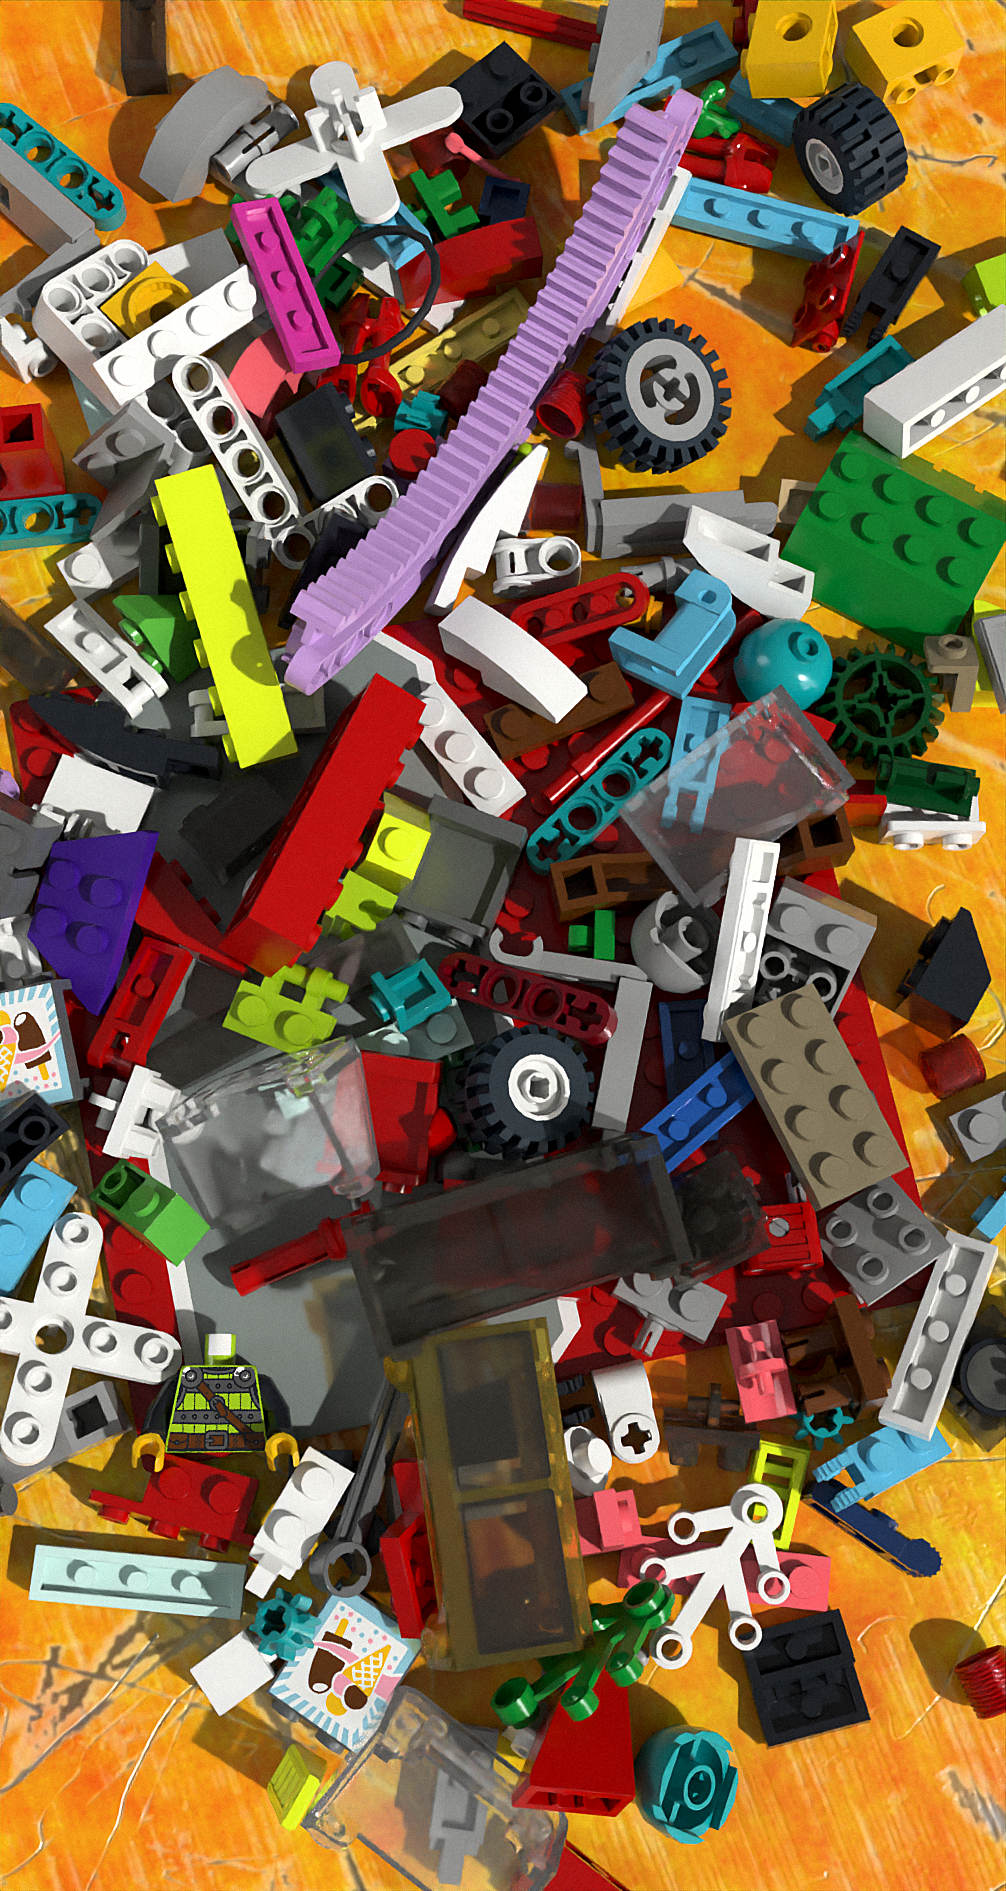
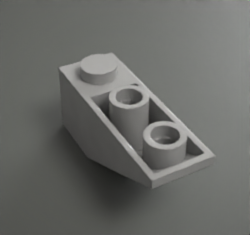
M609 0L608 6L600 5L596 34L602 35L600 44L592 43L588 72H593L594 75L592 82L584 81L580 101V110L588 111L587 131L594 132L656 63L664 24L665 0Z
M100 1381L64 1399L52 1449L41 1462L30 1466L16 1465L10 1462L0 1449V1484L10 1483L14 1486L133 1430L114 1382Z

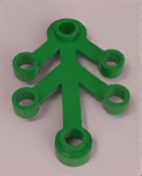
M648 1578L631 1587L625 1594L622 1602L606 1605L593 1603L579 1613L576 1619V1624L583 1633L564 1637L551 1635L544 1638L535 1647L533 1656L547 1673L531 1685L525 1677L509 1679L494 1692L490 1701L492 1709L504 1725L512 1726L516 1730L526 1728L539 1715L540 1708L537 1705L538 1702L577 1674L572 1685L563 1693L560 1703L573 1721H582L588 1718L599 1704V1699L592 1689L604 1665L606 1671L618 1687L629 1686L641 1676L644 1666L637 1655L649 1630L660 1627L669 1619L671 1609L675 1603L674 1593L667 1585L660 1584L657 1579ZM622 1640L618 1651L608 1659L614 1645Z

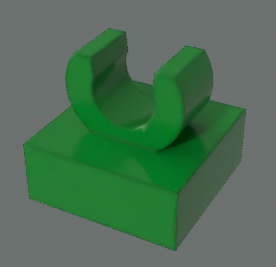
M595 910L593 927L584 925L569 926L568 953L584 954L592 952V959L614 962L615 910Z

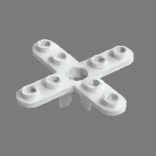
M341 61L326 63L316 69L310 78V86L318 107L306 111L304 115L312 136L255 159L246 170V181L254 193L258 195H268L271 193L273 195L339 168L356 217L366 224L384 223L397 212L400 206V199L382 151L451 125L460 117L463 111L461 96L456 89L441 86L381 108L375 88L369 86L360 90L349 64ZM355 131H362V133L357 137ZM345 135H347V138H348L349 141H344V140H341V139H342Z
M73 1212L66 1214L54 1224L33 1303L0 1296V1352L19 1356L0 1430V1449L2 1454L16 1465L30 1466L37 1464L50 1453L55 1440L72 1368L151 1385L163 1384L167 1378L177 1374L182 1363V1350L179 1343L174 1337L165 1332L85 1315L103 1242V1232L100 1224L92 1216L85 1213ZM48 1325L47 1336L56 1337L59 1327L65 1332L67 1341L65 1347L60 1352L48 1354L37 1347L35 1336L42 1327Z

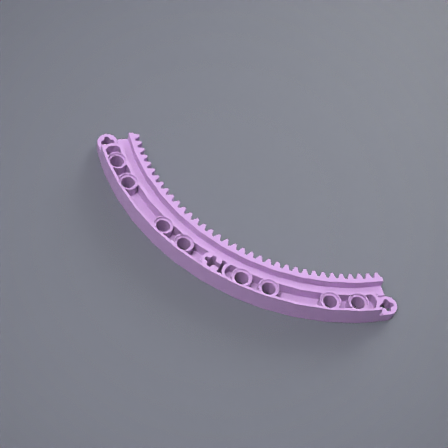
M680 88L671 98L665 112L662 110L652 112L634 103L625 113L624 118L626 122L616 134L618 140L608 152L609 160L600 170V180L591 189L592 196L582 208V217L574 224L573 235L567 238L563 254L557 257L554 271L550 272L546 277V286L544 289L539 290L536 304L528 309L525 323H520L516 338L510 340L507 353L500 356L497 369L490 372L488 383L485 387L481 386L479 389L477 400L475 402L471 401L469 404L467 415L460 417L457 429L455 431L452 429L447 443H442L439 446L436 458H430L426 471L421 470L419 472L416 484L411 482L406 496L401 495L399 497L396 507L391 506L389 508L386 518H380L376 529L371 528L366 539L363 540L361 538L356 549L351 548L346 559L340 558L336 568L331 566L326 576L321 575L316 584L314 582L309 584L307 591L304 589L300 590L290 610V613L300 619L293 624V630L286 643V652L281 660L289 664L284 676V682L307 696L325 684L387 625L455 544L466 523L491 490L498 484L517 456L516 451L519 445L527 441L538 424L539 420L535 413V405L560 371L571 370L608 305L678 166L703 107L702 99Z

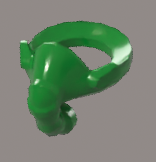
M711 81L705 90L702 91L700 97H698L703 100V107L691 138L702 139L716 132L720 137L728 139L731 135H736L741 131L740 119L725 108L713 103L714 101H720L725 96L726 87L721 81Z

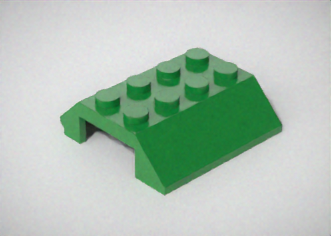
M852 429L843 439L802 511L779 558L815 573L811 601L906 650L912 649L913 654L926 660L923 647L925 637L955 634L1006 541V501L986 490L982 494L975 491L976 485L945 469H942L941 472L932 469L933 463L913 453L901 459L864 431L859 432Z

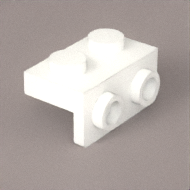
M978 795L972 798L970 817L887 803L886 810L878 826L879 844H893L894 849L916 850L922 848L923 844H942V848L949 851L969 849L972 847V844H976L986 833V822L979 821Z

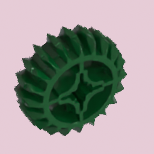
M873 641L867 645L865 654L854 646L848 651L847 660L840 656L836 657L833 660L831 682L817 701L821 705L816 707L814 715L836 724L831 735L835 737L829 747L831 752L839 751L842 747L848 750L845 756L846 764H851L856 756L862 757V765L865 771L872 768L875 760H878L880 753L889 755L891 759L893 756L912 759V754L917 757L923 756L928 749L926 742L933 743L939 735L938 729L935 726L941 725L945 718V713L937 709L943 705L945 694L932 692L939 684V676L925 678L924 673L928 669L927 662H920L917 666L910 662L913 658L912 649L904 652L902 657L895 655L894 643L888 644L884 653L879 652L877 645ZM867 677L864 693L855 694L851 700H843V689L857 679ZM889 680L895 682L896 684H898V685H899L900 687H902L903 689H898V688L894 687V686L889 682ZM874 698H875V701L878 702V705H876V704H872V705H871V703H872V701L874 700ZM880 709H887V711L883 714ZM915 713L913 728L905 734L892 737L891 730L895 725L894 720L903 719L906 714ZM854 724L864 726L870 735L859 730Z

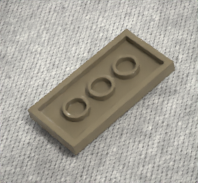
M813 983L728 1019L720 1026L815 1212L909 1167L903 1152Z

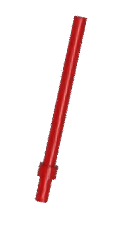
M749 608L736 620V630L733 636L721 648L700 677L763 622L761 615L755 609ZM657 689L588 751L580 750L566 762L565 766L567 769L540 792L543 799L553 807L579 783L583 785L599 769L598 767L673 702L676 697Z

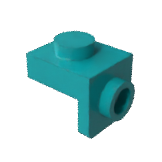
M424 958L387 980L379 970L370 975L374 993L368 996L374 1011L382 1022L390 1019L400 1034L452 1004L450 993Z

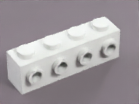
M1002 303L986 315L977 318L971 325L950 339L944 340L938 347L917 361L911 362L902 371L881 385L875 386L869 393L864 395L863 431L903 459L1006 389V305Z

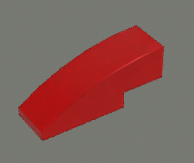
M534 215L475 229L434 245L440 256L441 283L433 305L496 295V284L542 277L543 252ZM425 250L397 270L406 310L422 306L431 282V259Z

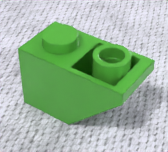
M119 595L112 601L123 617V620L118 623L119 627L136 646L142 645L144 649L138 654L159 674L164 671L179 684L200 666L193 640L201 638L196 619L187 621L181 600L177 595Z
M121 1158L103 1176L101 1182L88 1196L146 1246L176 1267L179 1266L211 1228L178 1193L124 1158Z

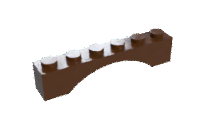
M841 802L794 812L742 832L696 844L639 853L594 854L552 863L549 866L548 882L558 925L564 926L594 919L595 910H615V914L643 909L668 891H672L671 894L679 895L686 891L695 894L697 897L727 891L730 877L729 863L734 852L736 837L780 844L775 880L784 879L785 876L794 877L845 866L855 851V845L844 804Z

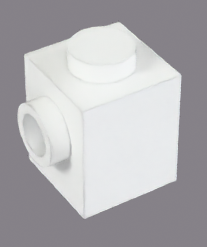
M249 1626L190 1669V1672L219 1716L257 1690L279 1671L274 1663L279 1658L278 1654L269 1656L259 1652L258 1647L263 1639L258 1634L249 1630Z

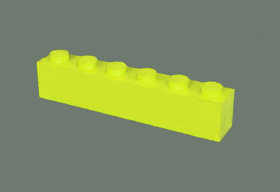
M205 465L154 480L159 495L150 497L159 527L168 524L173 543L165 545L166 554L173 574L179 572L183 574L187 591L180 592L179 596L187 621L196 619L201 638L193 640L201 668L210 667L216 685L207 689L215 715L225 714L230 733L222 735V740L230 764L239 761L240 768L247 772L301 756L213 465Z

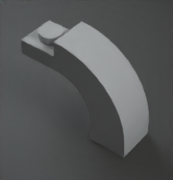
M229 65L210 72L196 82L166 116L148 149L139 177L172 203L200 195L212 165L211 158L218 154L225 142L236 131L247 124L259 122L282 103V100L268 90L267 84L261 79L251 75L242 76Z

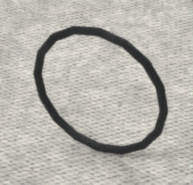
M384 225L356 234L345 241L316 278L314 276L310 277L313 287L316 289L319 281L336 260L356 245L382 235H405L421 243L431 259V282L423 304L405 328L381 346L355 355L341 354L339 364H360L387 354L410 337L430 312L441 283L440 256L427 235L407 225Z

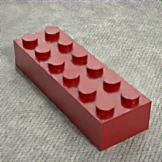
M375 673L343 709L217 948L269 978L284 965L292 968L302 951L306 954L309 953L323 929L321 925L316 923L323 909L329 911L334 906L344 888V884L338 881L344 868L350 870L363 851L365 843L358 839L365 827L368 829L373 827L384 809L385 803L379 800L385 788L390 790L394 786L405 767V764L399 761L404 749L410 751L424 729V725L418 721L427 705L426 703L378 673Z

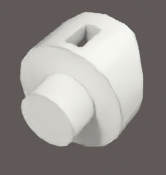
M582 1426L570 1427L564 1431L541 1438L536 1443L534 1449L546 1475L555 1504L592 1497L593 1492L602 1491L605 1488L608 1480V1471L612 1465V1456L607 1444L597 1438L591 1430Z

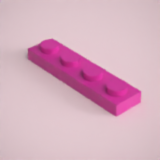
M277 197L232 204L230 218L293 374L338 366L341 352Z

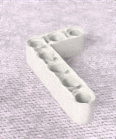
M127 239L111 243L48 281L43 286L31 320L37 335L113 415H116L127 404L116 409L89 367L128 341L100 311V307L149 266L150 260L146 250L137 242ZM165 379L133 399L136 404L177 437L170 454L173 464L167 473L174 475L206 465L213 450L180 395Z
M193 354L182 357L175 364L172 371V381L175 389L253 519L257 522H265L264 537L272 541V551L284 566L290 569L302 568L305 560L295 559L288 549L291 537L297 533L304 535L309 540L311 550L333 507L345 510L348 514L376 527L381 517L386 518L389 508L382 512L372 508L368 500L371 488L379 483L386 485L392 494L390 507L394 508L399 497L404 495L401 486L396 480L388 476H372L364 479L308 514L222 368L215 361L207 357ZM201 364L208 371L209 381L203 390L195 392L190 387L188 377L190 371L195 366ZM227 407L233 412L235 421L232 430L222 435L214 426V416L219 409ZM249 449L255 451L260 459V468L251 477L245 476L239 467L241 454ZM273 491L279 493L285 501V511L278 519L269 517L264 509V500Z

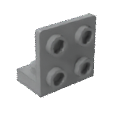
M133 400L76 449L71 460L109 490L89 536L96 544L110 533L114 536L119 535L127 527L132 516L140 510L145 513L152 508L150 497L159 495L154 480L163 478L173 464L170 454L177 437Z

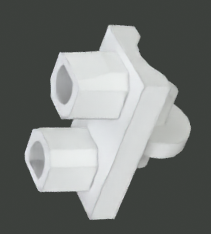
M135 1065L128 1085L123 1081L113 1078L106 1096L92 1092L88 1102L102 1107L95 1126L107 1131L110 1130L102 1152L124 1159H129L131 1156L155 1160L162 1143L163 1134L142 1127V1123L148 1108L171 1115L176 1107L181 1090L160 1079L161 1073Z

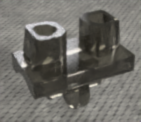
M709 1382L706 1397L688 1395L686 1409L663 1407L662 1427L664 1440H667L669 1461L672 1465L688 1467L697 1465L699 1444L718 1445L717 1467L727 1471L744 1472L751 1449L759 1450L760 1431H757L756 1422L744 1423L743 1415H739V1400L721 1398L720 1383Z

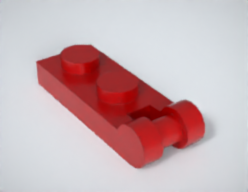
M144 936L89 1047L87 1063L90 1066L106 1070L109 1067L114 1068L119 1076L129 1080L135 1065L145 1068L146 1055L194 958L187 949ZM120 1036L129 1038L123 1050L116 1048Z

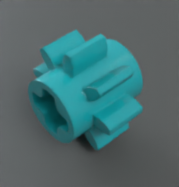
M419 390L417 397H413V400L402 399L395 418L394 432L400 433L407 429H420L427 432L434 440L437 436L444 439L449 421V411L441 409V404H439L440 396Z
M804 1400L799 1401L801 1404L796 1414L786 1416L790 1419H796L799 1427L794 1432L792 1438L800 1440L807 1435L811 1436L813 1450L817 1451L822 1450L824 1438L827 1437L836 1444L844 1443L838 1431L842 1424H850L854 1421L849 1416H843L841 1408L838 1407L828 1410L829 1413L824 1418L828 1424L826 1429L824 1427L811 1428L809 1423L813 1420L814 1415L805 1417L801 1408Z
M277 1588L275 1599L266 1602L258 1601L256 1603L258 1611L255 1616V1623L249 1626V1630L256 1632L263 1639L258 1647L259 1652L269 1656L277 1653L279 1658L293 1662L296 1656L295 1650H300L304 1647L314 1648L312 1639L315 1634V1627L321 1624V1619L312 1616L307 1611L312 1604L310 1597L300 1593L293 1597L291 1592Z

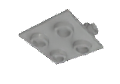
M891 1176L869 1186L817 1222L822 1251L851 1285L848 1289L851 1294L854 1293L857 1303L861 1305L865 1302L868 1307L952 1249L951 1244Z

